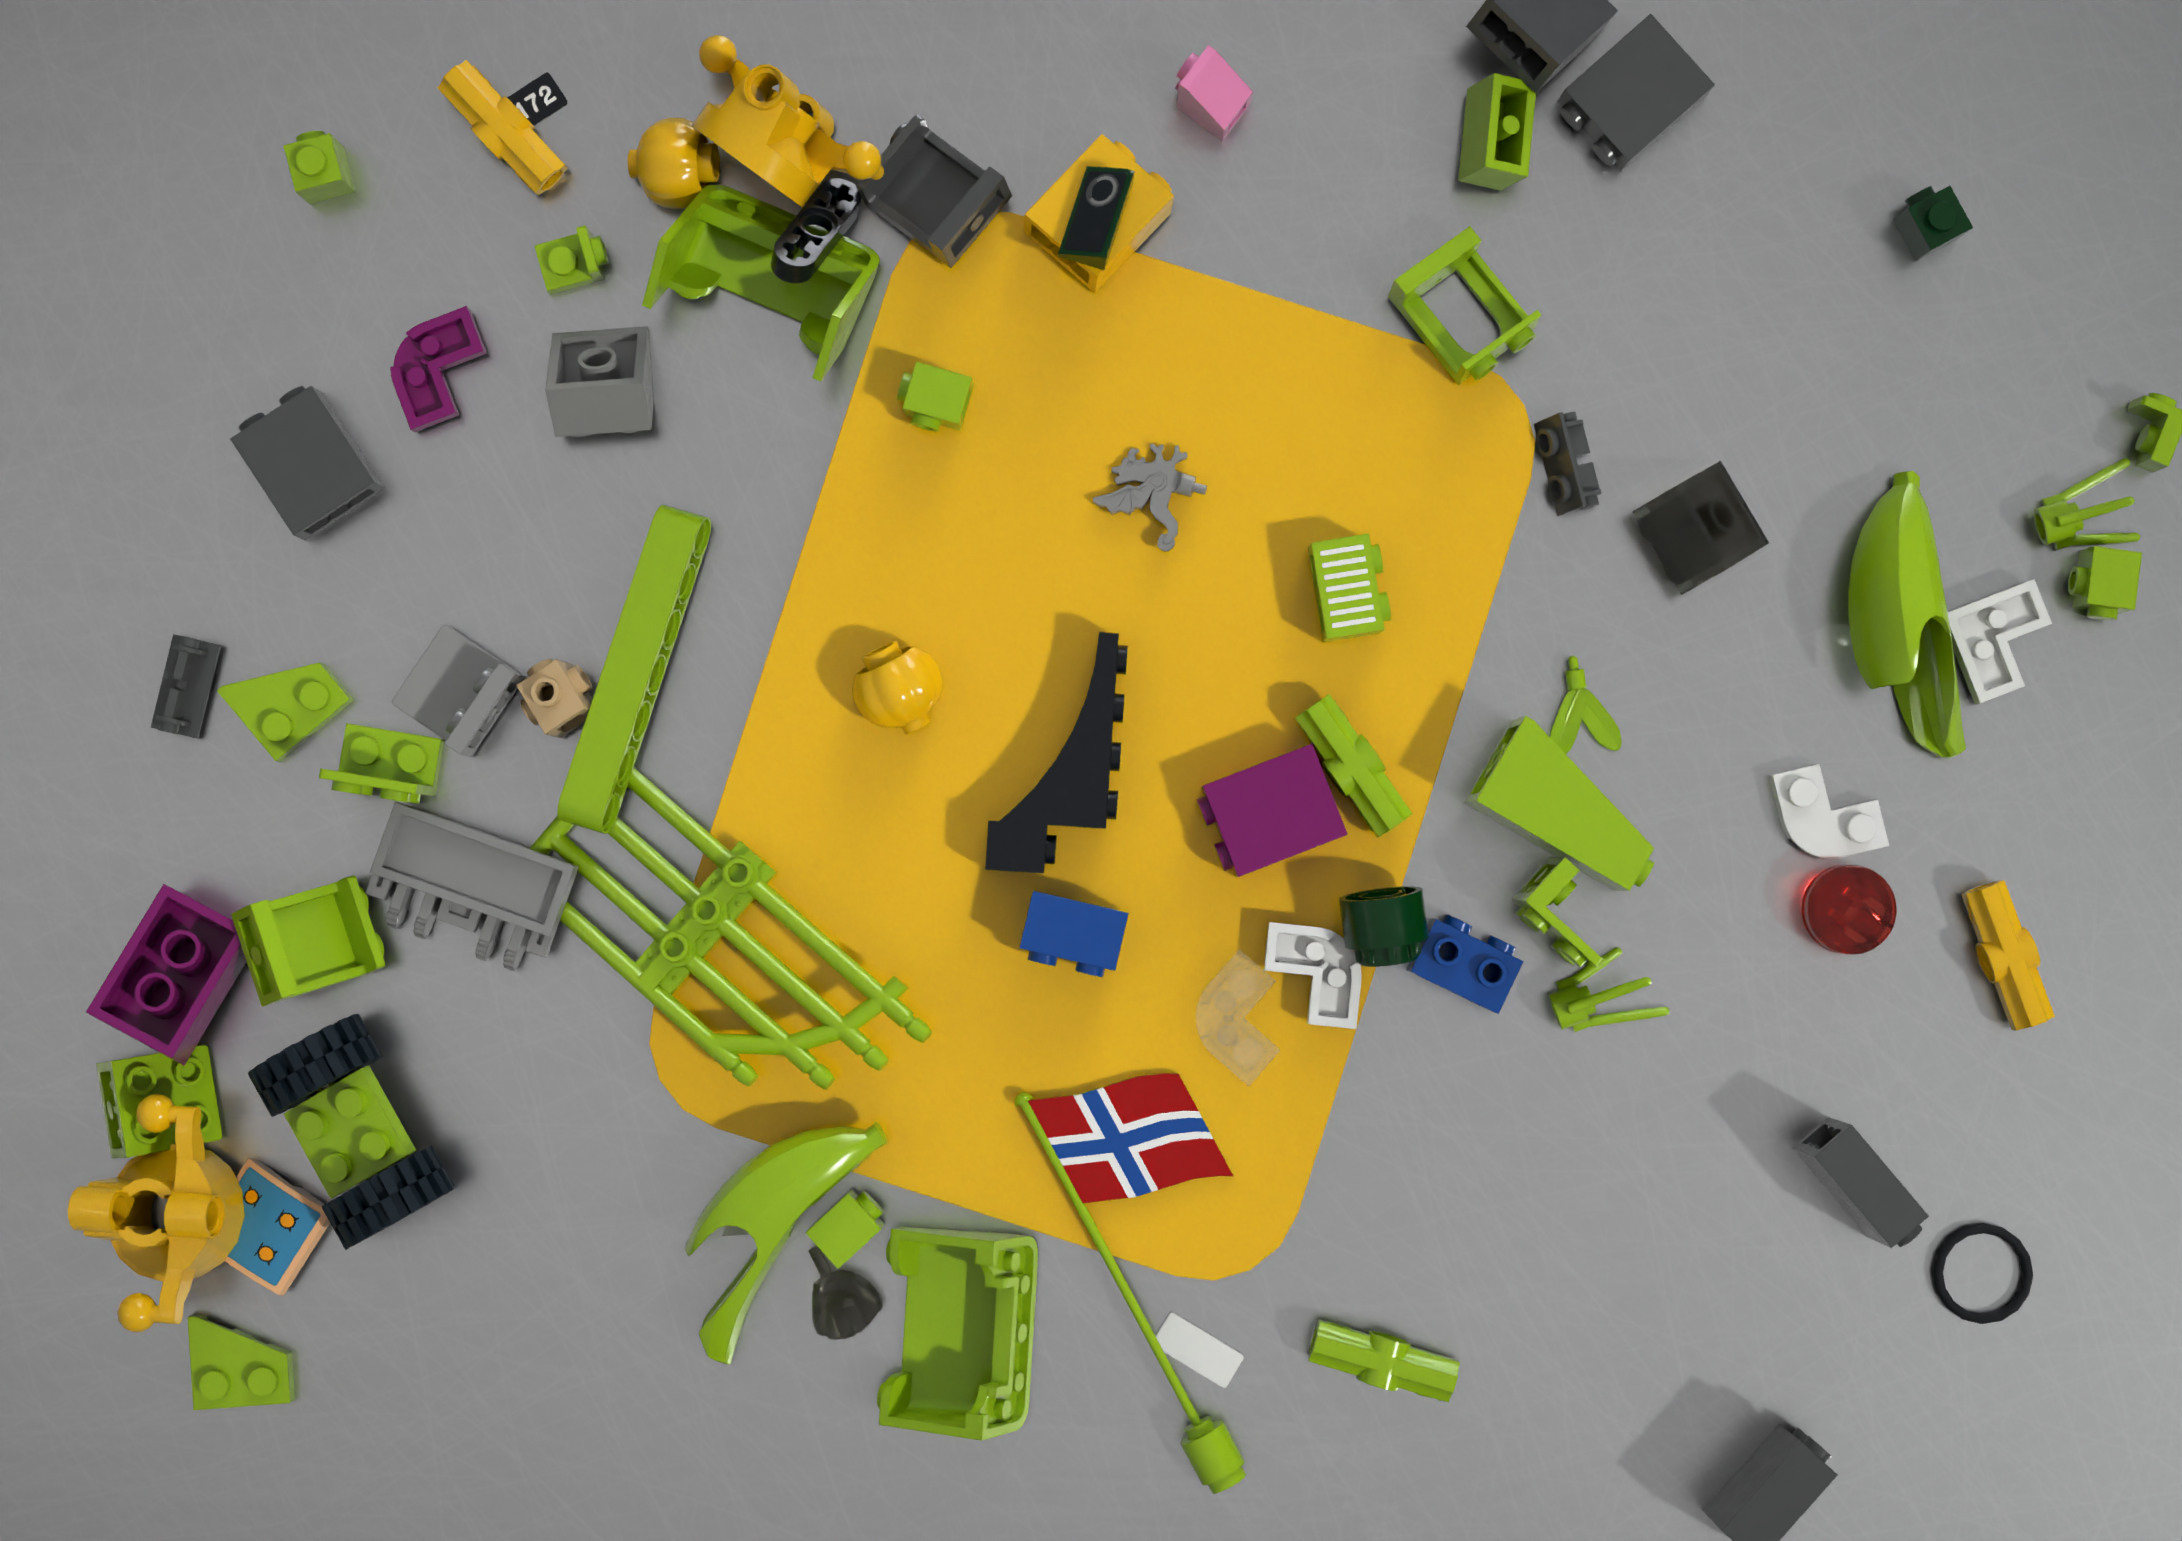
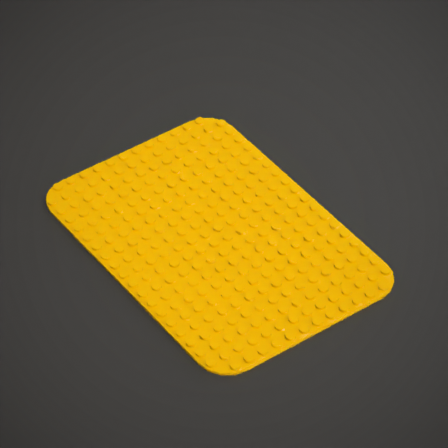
M999 211L952 268L948 267L914 240H911L890 276L710 834L729 851L741 841L777 872L767 884L880 984L884 986L893 976L902 981L908 989L898 999L914 1013V1017H919L927 1024L932 1034L924 1043H921L908 1035L904 1027H899L884 1012L875 1016L858 1030L871 1041V1045H876L888 1058L889 1062L881 1071L870 1067L863 1061L861 1055L855 1054L841 1040L808 1049L817 1059V1063L827 1067L835 1078L834 1082L827 1089L816 1085L809 1079L807 1073L801 1072L784 1055L738 1054L740 1060L746 1061L758 1075L757 1080L748 1087L735 1079L731 1071L725 1070L655 1006L653 1007L649 1045L659 1080L684 1111L717 1129L771 1146L776 1142L806 1130L842 1126L867 1129L877 1122L886 1135L887 1144L875 1150L852 1172L1096 1251L1099 1250L1021 1105L1015 1106V1098L1022 1092L1031 1094L1033 1098L1030 1100L1075 1095L1140 1075L1178 1073L1233 1176L1192 1179L1133 1198L1084 1204L1112 1256L1178 1277L1214 1281L1251 1270L1279 1248L1299 1212L1356 1029L1307 1024L1311 975L1263 970L1268 922L1321 927L1331 930L1344 938L1339 904L1340 897L1365 890L1402 886L1531 481L1535 439L1525 405L1502 376L1493 371H1490L1477 381L1471 376L1458 385L1425 344L1137 252H1133L1103 286L1094 293L1023 232L1024 216ZM916 362L972 377L974 386L961 431L940 425L939 431L933 432L910 424L912 417L905 415L903 411L904 402L897 400V395L904 372L912 374ZM1154 443L1156 447H1159L1161 444L1164 445L1162 456L1165 461L1171 460L1174 455L1175 446L1178 445L1179 452H1186L1188 456L1186 460L1176 464L1175 470L1196 476V483L1207 485L1205 495L1193 492L1191 497L1177 493L1171 494L1168 509L1178 522V534L1174 538L1175 545L1169 552L1161 551L1157 547L1158 538L1161 534H1167L1168 530L1151 513L1150 499L1142 510L1135 509L1131 515L1123 512L1111 515L1107 508H1099L1093 503V497L1115 492L1126 485L1137 487L1142 484L1134 481L1117 485L1114 482L1115 477L1119 475L1112 473V467L1120 466L1123 458L1128 457V452L1132 448L1139 449V453L1135 455L1136 460L1144 457L1145 462L1151 463L1155 460L1156 454L1150 450V444ZM1369 534L1371 545L1379 544L1383 573L1376 574L1378 592L1387 593L1391 620L1384 621L1385 630L1380 634L1323 643L1308 547L1313 542ZM1099 632L1119 633L1118 645H1127L1128 649L1126 675L1116 674L1115 693L1124 694L1123 723L1113 722L1112 742H1121L1119 771H1110L1108 789L1118 791L1116 820L1106 819V829L1048 825L1047 835H1057L1055 864H1045V873L985 870L988 822L999 821L1035 788L1055 762L1071 735L1086 700L1095 667ZM893 641H897L900 649L914 646L928 653L938 664L943 677L941 697L928 713L931 722L908 734L904 733L902 727H880L872 724L862 716L853 700L852 687L855 674L866 667L861 658L869 652ZM1330 694L1349 720L1348 722L1358 736L1360 734L1363 735L1375 750L1386 768L1383 772L1408 806L1412 815L1382 836L1376 837L1362 815L1359 814L1358 809L1349 796L1344 797L1330 779L1321 764L1323 759L1315 749L1348 835L1240 877L1235 876L1233 868L1224 872L1214 844L1222 841L1216 824L1206 826L1196 800L1204 796L1201 787L1312 744L1294 718ZM704 854L702 855L693 883L698 888L718 867ZM1033 891L1129 913L1115 971L1105 969L1104 976L1098 977L1075 971L1076 961L1058 957L1056 966L1027 960L1029 950L1020 949V944ZM754 899L737 918L736 922L842 1016H845L868 999L757 900ZM724 936L719 939L704 957L705 960L788 1034L823 1025ZM1361 966L1362 977L1357 1026L1376 967ZM692 973L672 994L714 1033L760 1035Z

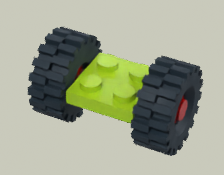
M353 1014L337 1021L333 1025L330 1024L322 1028L320 1031L303 1038V1040L283 1049L280 1053L266 1059L267 1061L260 1063L248 1072L271 1117L285 1112L286 1120L330 1199H333L323 1205L322 1209L345 1250L455 1189L433 1146L427 1147L400 1161L417 1150L369 1066L379 1060L382 1055L359 1014ZM398 1162V1163L395 1164L394 1166H392V1167L386 1169L387 1167H389V1166L393 1165L394 1163Z

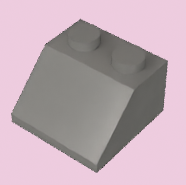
M648 326L552 333L545 391L555 437H585L591 434L616 432L630 434L652 429L654 397Z

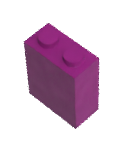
M1313 744L1201 787L1204 796L1196 799L1206 826L1215 823L1222 841L1214 844L1224 872L1233 868L1236 877L1243 876L1348 835Z

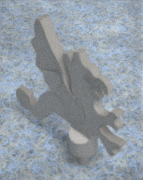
M1154 443L1150 444V450L1156 454L1155 460L1151 463L1145 462L1144 457L1136 460L1135 455L1139 453V449L1132 448L1128 452V457L1123 458L1120 466L1112 467V473L1119 475L1115 477L1114 482L1117 485L1134 481L1142 484L1137 487L1126 485L1115 492L1093 497V503L1099 508H1107L1111 515L1119 512L1131 515L1135 509L1142 510L1150 499L1151 513L1168 530L1167 534H1161L1158 538L1157 547L1161 551L1169 552L1173 549L1175 545L1174 538L1178 534V522L1168 509L1171 494L1177 493L1191 497L1193 492L1205 495L1207 485L1196 483V476L1175 470L1176 464L1186 460L1188 456L1186 452H1179L1178 445L1175 446L1174 455L1171 460L1165 461L1162 456L1164 445L1161 444L1159 447H1156Z

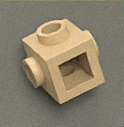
M546 659L531 667L527 671L529 677L516 685L524 698L520 701L523 712L534 725H540L544 734L563 738L585 723L593 699L588 691L593 686L589 677L579 665L573 666V664L558 659L554 661Z

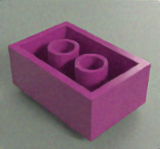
M163 884L86 1013L185 1066L247 962L233 920Z

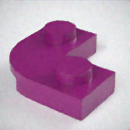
M467 306L414 326L406 332L408 336L403 340L396 352L394 364L390 367L391 378L410 430L413 432L459 416L443 370L487 354L471 310Z

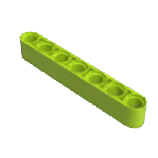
M661 505L653 517L560 795L557 815L561 821L603 834H607L615 824L709 541L711 520L708 517L667 505Z

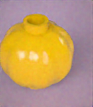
M666 118L654 123L642 134L637 149H630L628 152V172L630 178H638L647 197L655 204L664 208H686L697 194L702 191V188L710 185V182H717L720 175V156L717 144L709 143L706 136L691 126L693 121L685 118Z
M893 641L869 652L861 658L866 667L855 674L852 693L856 707L865 719L880 727H902L905 734L914 732L931 722L928 713L941 697L943 677L938 664L928 653L914 646L900 649L897 641Z

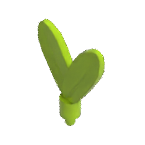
M1574 655L1570 656L1568 659L1569 670L1565 671L1567 690L1570 691L1564 696L1549 737L1567 754L1576 740L1581 721H1583L1600 745L1610 750H1619L1622 740L1617 724L1592 692L1586 689L1584 668L1579 669L1578 658Z

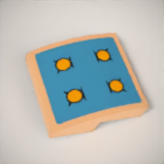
M248 1158L236 1177L243 1192L245 1217L238 1242L224 1261L277 1295L284 1296L330 1222L322 1209L324 1204L304 1188L289 1184L260 1160Z

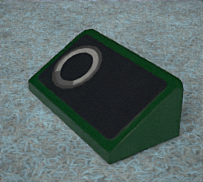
M1086 167L1058 252L1059 257L1105 270L1132 188L1135 171L1124 168Z

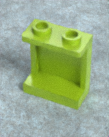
M355 875L272 901L267 899L256 902L231 914L262 1007L364 976L385 967L383 958L384 945L379 934L373 929L368 914V897L364 889L359 886Z

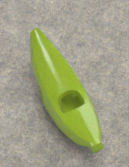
M1905 471L1893 475V487L1879 499L1860 532L1852 558L1848 591L1851 642L1856 665L1869 688L1877 689L1893 686L1900 711L1915 741L1938 757L1953 758L1966 750L1962 727L1960 698L1947 605L1934 530L1927 504L1919 489L1920 477L1914 471Z
M875 1122L867 1129L842 1126L806 1130L776 1142L741 1166L711 1198L698 1217L685 1244L687 1255L693 1254L715 1230L724 1226H736L747 1231L754 1239L757 1248L703 1320L702 1328L699 1330V1338L709 1358L722 1364L730 1365L732 1363L737 1341L748 1310L767 1273L790 1239L792 1227L804 1211L815 1205L875 1150L887 1144L886 1135L879 1123Z

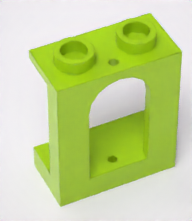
M1471 226L1396 278L1388 294V298L1458 385L1471 376L1475 381L1483 378L1498 365L1499 362L1496 358L1506 350L1510 349L1514 354L1527 346L1536 337L1533 330L1542 316L1538 310L1528 316L1477 253L1482 240ZM1455 271L1493 317L1500 329V337L1476 354L1469 353L1458 345L1420 297Z

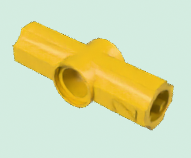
M467 60L459 65H455L443 76L442 82L437 87L439 91L472 125L470 129L499 160L504 159L531 190L538 196L546 190H550L562 178L568 167L533 131L534 125L506 96L501 97L491 86L492 84L474 65L472 66Z
M2005 880L1984 884L1962 893L1961 895L1970 921L1973 924L1979 941L1976 944L1979 964L1986 978L1992 984H1995L2011 1030L2017 1031L2033 1027L2054 1018L2053 1008L2037 970L2041 962L2037 946L2030 932L2020 924Z

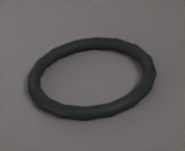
M1983 1223L1965 1226L1946 1239L1937 1252L1933 1276L1936 1292L1947 1309L1962 1320L1986 1324L2002 1321L2019 1310L2029 1296L2033 1280V1270L2030 1255L2020 1239L2002 1227ZM1985 1233L2002 1238L2014 1248L2021 1260L2023 1277L2020 1290L2010 1304L1997 1312L1980 1314L1967 1311L1953 1301L1945 1287L1943 1270L1946 1257L1955 1244L1968 1236Z

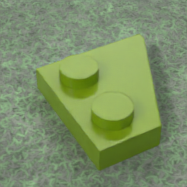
M323 663L310 664L223 685L216 690L277 762L285 759L354 701Z
M192 1314L187 1317L193 1410L286 1404L295 1400L292 1351L273 1343L265 1344L260 1342L253 1335L239 1329L231 1330L207 1320L208 1317L202 1314Z

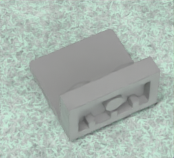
M443 625L392 699V704L446 740L444 744L458 754L472 757L518 689L516 685L522 682L525 676L450 626Z

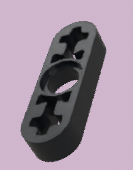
M832 178L824 181L775 242L771 269L779 279L789 283H803L814 275L857 218L862 196L855 184L845 179ZM838 201H840L839 204L835 207L834 213L831 210H829L830 204L834 205ZM818 225L825 228L828 234L823 236L813 235L804 227ZM799 248L804 251L803 257H797L795 260H792L798 253Z

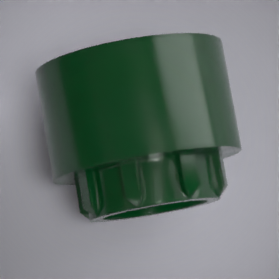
M1421 887L1379 888L1355 892L1339 898L1345 948L1354 950L1355 959L1361 966H1390L1418 959V956L1422 953L1420 942L1429 937L1423 889Z

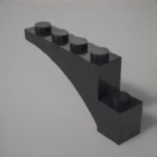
M1099 632L1095 667L1086 700L1075 727L1055 762L1035 788L999 821L988 822L985 870L1045 873V864H1055L1057 835H1047L1048 825L1106 829V819L1116 820L1118 791L1108 789L1110 771H1119L1121 742H1112L1113 722L1123 723L1124 694L1115 693L1116 674L1126 675L1128 649L1127 645H1118L1119 633Z

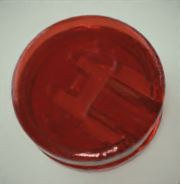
M1836 865L1820 871L1807 883L1801 895L1799 913L1803 928L1814 943L1833 953L1855 955L1871 951L1886 940L1896 921L1897 906L1891 887L1878 873L1859 865Z

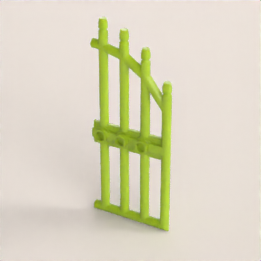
M635 767L627 787L718 866L698 888L617 816L615 824L608 834L686 903L668 925L567 837L566 834L572 829L574 824L559 820L558 815L529 848L549 855L554 850L566 862L579 866L578 872L654 939L651 945L635 962L568 901L560 919L566 927L725 1070L731 1071L735 1079L748 1087L757 1080L758 1075L752 1066L746 1061L740 1060L738 1054L784 1055L801 1072L807 1073L809 1079L823 1089L829 1088L835 1080L834 1076L827 1067L817 1063V1059L808 1049L841 1040L855 1054L861 1055L863 1061L870 1067L881 1071L889 1062L888 1058L876 1045H871V1041L858 1030L881 1012H884L899 1027H904L908 1035L921 1043H924L932 1034L927 1024L919 1017H914V1013L898 999L908 989L902 981L893 976L884 986L880 984L767 884L777 872L741 841L729 851ZM754 899L757 900L868 999L845 1016H842L736 922L737 918ZM724 936L823 1025L788 1034L705 960L704 957L719 939ZM692 973L760 1035L714 1033L672 994Z

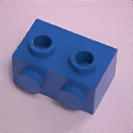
M1033 891L1020 949L1029 950L1027 960L1056 966L1057 958L1059 957L1076 961L1075 971L1103 977L1105 969L1114 971L1116 969L1129 913Z
M1448 914L1445 915L1443 922L1431 918L1427 925L1429 937L1420 942L1422 953L1418 956V959L1409 962L1406 970L1491 1012L1499 1014L1524 962L1512 956L1516 947L1489 935L1486 943L1469 935L1472 929L1471 925Z

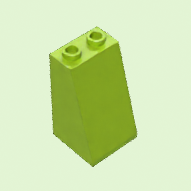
M1527 716L1512 720L1464 803L1555 857H1566L1581 872L1614 891H1630L1633 885L1640 887L1653 868L1654 862L1649 857L1655 848L1534 720Z

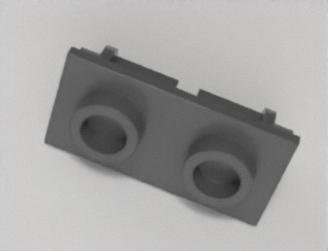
M1560 412L1534 424L1537 434V449L1543 457L1549 481L1548 492L1555 504L1558 516L1579 508L1582 510L1599 505L1597 496L1602 494L1593 462L1577 464L1576 457L1590 453L1583 420H1577L1576 412L1565 414Z
M173 634L150 728L199 739L221 645Z

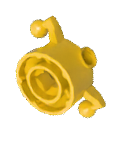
M709 36L702 42L699 49V58L703 67L707 71L716 74L727 72L732 76L734 85L733 92L723 104L707 102L691 125L802 208L830 170L848 173L851 177L859 180L869 178L878 180L883 177L884 168L881 165V155L877 147L867 141L853 142L850 146L834 141L831 138L834 132V120L830 112L813 97L800 94L797 85L778 68L770 64H761L751 70L737 59L734 43L725 36ZM779 84V91L777 92L772 87ZM813 112V117H811L807 113Z
M159 1093L145 1097L138 1104L136 1110L137 1121L142 1128L153 1133L165 1131L173 1123H176L175 1144H170V1150L134 1157L127 1162L115 1178L90 1181L88 1186L77 1187L73 1191L68 1205V1220L72 1229L83 1231V1234L88 1237L111 1241L119 1259L138 1275L163 1281L159 1305L155 1303L152 1297L143 1293H133L119 1304L117 1310L118 1321L123 1328L135 1333L149 1329L154 1323H181L184 1302L190 1291L193 1278L203 1276L224 1262L238 1242L245 1217L242 1188L233 1170L214 1152L204 1149V1140L200 1129L201 1109L193 1106H175L170 1098ZM158 1195L162 1199H168L164 1211L165 1229L158 1228L155 1231L152 1225L151 1208L154 1197Z

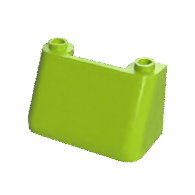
M910 1227L891 1229V1237L886 1248V1259L895 1275L907 1277L902 1369L901 1372L890 1375L879 1387L877 1393V1405L880 1409L879 1425L980 1441L1019 1430L1026 1420L1030 1401L1038 1269V1247L1035 1239L1027 1235Z

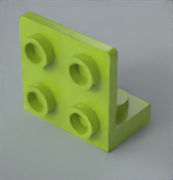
M346 723L338 771L320 768L319 778L333 780L331 790L372 796L373 788L376 787L381 788L380 798L420 804L421 795L436 796L445 740Z
M1550 857L1511 899L1520 907L1515 914L1534 932L1540 931L1543 934L1546 932L1556 940L1551 945V948L1570 965L1576 964L1580 968L1582 965L1598 968L1604 959L1547 908L1552 903L1558 906L1571 894L1577 886L1572 879L1580 871L1566 857Z
M206 1045L196 1046L185 1066L161 1053L96 1063L111 1159L129 1158L170 1150V1144H175L176 1123H173L165 1131L153 1133L142 1128L137 1121L136 1110L138 1104L151 1094L159 1093L165 1095L172 1100L175 1106L199 1107L201 1109L200 1129L204 1143L217 1141L222 1138L209 1050Z

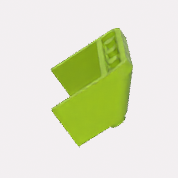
M708 185L702 188V191L697 194L659 240L642 306L651 309L668 288L675 290L678 295L684 298L697 299L711 294L716 286H719L801 321L802 324L799 330L801 341L811 352L819 355L812 378L821 382L845 348L874 281L880 258L867 245L843 236L808 281L803 283L785 282L773 273L771 259L775 242L796 215L723 185ZM818 225L804 227L813 235L823 236L828 234L825 228ZM799 248L798 253L792 260H795L797 257H803L804 251Z

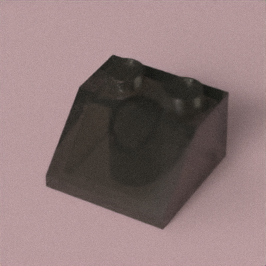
M1721 461L1633 511L1642 535L1652 544L1663 563L1667 577L1675 583L1681 595L1769 544V541Z

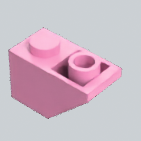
M1210 45L1206 47L1200 57L1192 53L1176 76L1180 79L1175 87L1178 91L1176 108L1223 141L1251 104L1253 91Z

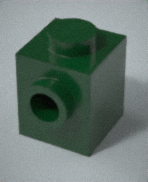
M1931 186L1917 192L1905 200L1908 208L1893 219L1915 262L1959 239L1973 228L1951 186L1936 193Z

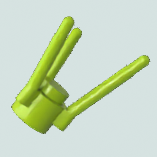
M2123 458L2065 491L2041 499L2043 507L2034 509V522L2041 542L2044 545L2054 543L2055 549L2059 550L2074 545L2116 544L2139 541L2140 535L2136 532L2076 535L2077 531L2083 530V520L2131 506L2135 502L2133 497L2128 496L2081 510L2075 502L2067 504V501L2127 468L2130 465V460Z
M1615 947L1605 955H1602L1601 957L1604 961L1598 968L1592 966L1584 967L1573 976L1556 982L1559 991L1548 994L1561 1030L1573 1027L1574 1032L1592 1026L1667 1016L1670 1010L1664 1006L1588 1016L1597 1012L1595 1005L1647 987L1652 982L1649 977H1643L1593 995L1590 994L1587 985L1577 988V985L1622 954V950L1619 947Z

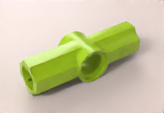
M1328 694L1294 719L1322 757L1323 761H1321V764L1335 786L1344 797L1349 796L1370 830L1374 832L1376 837H1380L1412 815V812L1383 772L1386 768L1375 750L1363 735L1360 734L1358 736L1348 722L1349 720L1335 703L1336 701Z
M1320 1319L1314 1329L1307 1358L1308 1362L1356 1375V1379L1381 1389L1398 1391V1388L1448 1403L1454 1393L1460 1365L1459 1360L1412 1347L1410 1342L1386 1333L1369 1331V1334L1347 1326L1343 1327Z

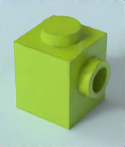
M309 131L296 137L297 142L283 145L295 192L309 204L356 192L344 146L331 133L325 134L324 131Z
M916 362L912 374L904 372L897 400L904 402L903 411L905 415L912 417L910 424L916 427L938 432L940 425L961 431L974 383L972 377Z
M2099 546L2080 550L2077 566L2072 568L2068 580V592L2070 595H2073L2072 608L2088 610V618L2110 621L2117 620L2118 614L2135 610L2142 552Z
M851 1189L810 1226L805 1234L839 1269L882 1229L884 1222L879 1216L884 1212L867 1192L864 1191L858 1195Z

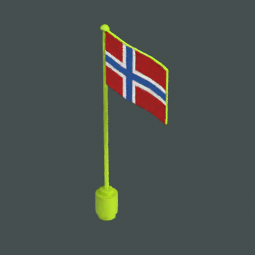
M1178 1073L1140 1075L1075 1095L1030 1100L1033 1098L1031 1094L1027 1092L1018 1094L1015 1098V1106L1021 1105L1191 1422L1184 1429L1187 1436L1180 1442L1201 1484L1204 1486L1208 1485L1213 1494L1229 1489L1246 1476L1242 1467L1245 1461L1223 1420L1212 1422L1210 1416L1199 1418L1084 1203L1133 1198L1192 1179L1233 1176L1230 1168Z

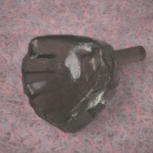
M817 1246L811 1248L808 1252L821 1276L820 1279L814 1282L812 1290L811 1308L815 1331L818 1335L827 1336L833 1340L846 1339L861 1333L870 1325L877 1313L883 1309L884 1301L882 1296L868 1280L859 1274L841 1269L832 1272L823 1252Z

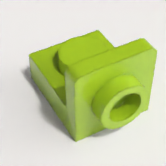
M583 225L576 227L577 234L534 245L546 290L550 295L605 280L601 265L608 264L609 260L601 235L593 237L588 227Z
M2149 393L2148 396L2143 395L2130 401L2127 408L2129 413L2152 421L2151 424L2147 423L2138 436L2135 449L2140 451L2135 466L2152 473L2169 467L2182 434V410L2176 408L2177 402L2174 399L2158 393Z

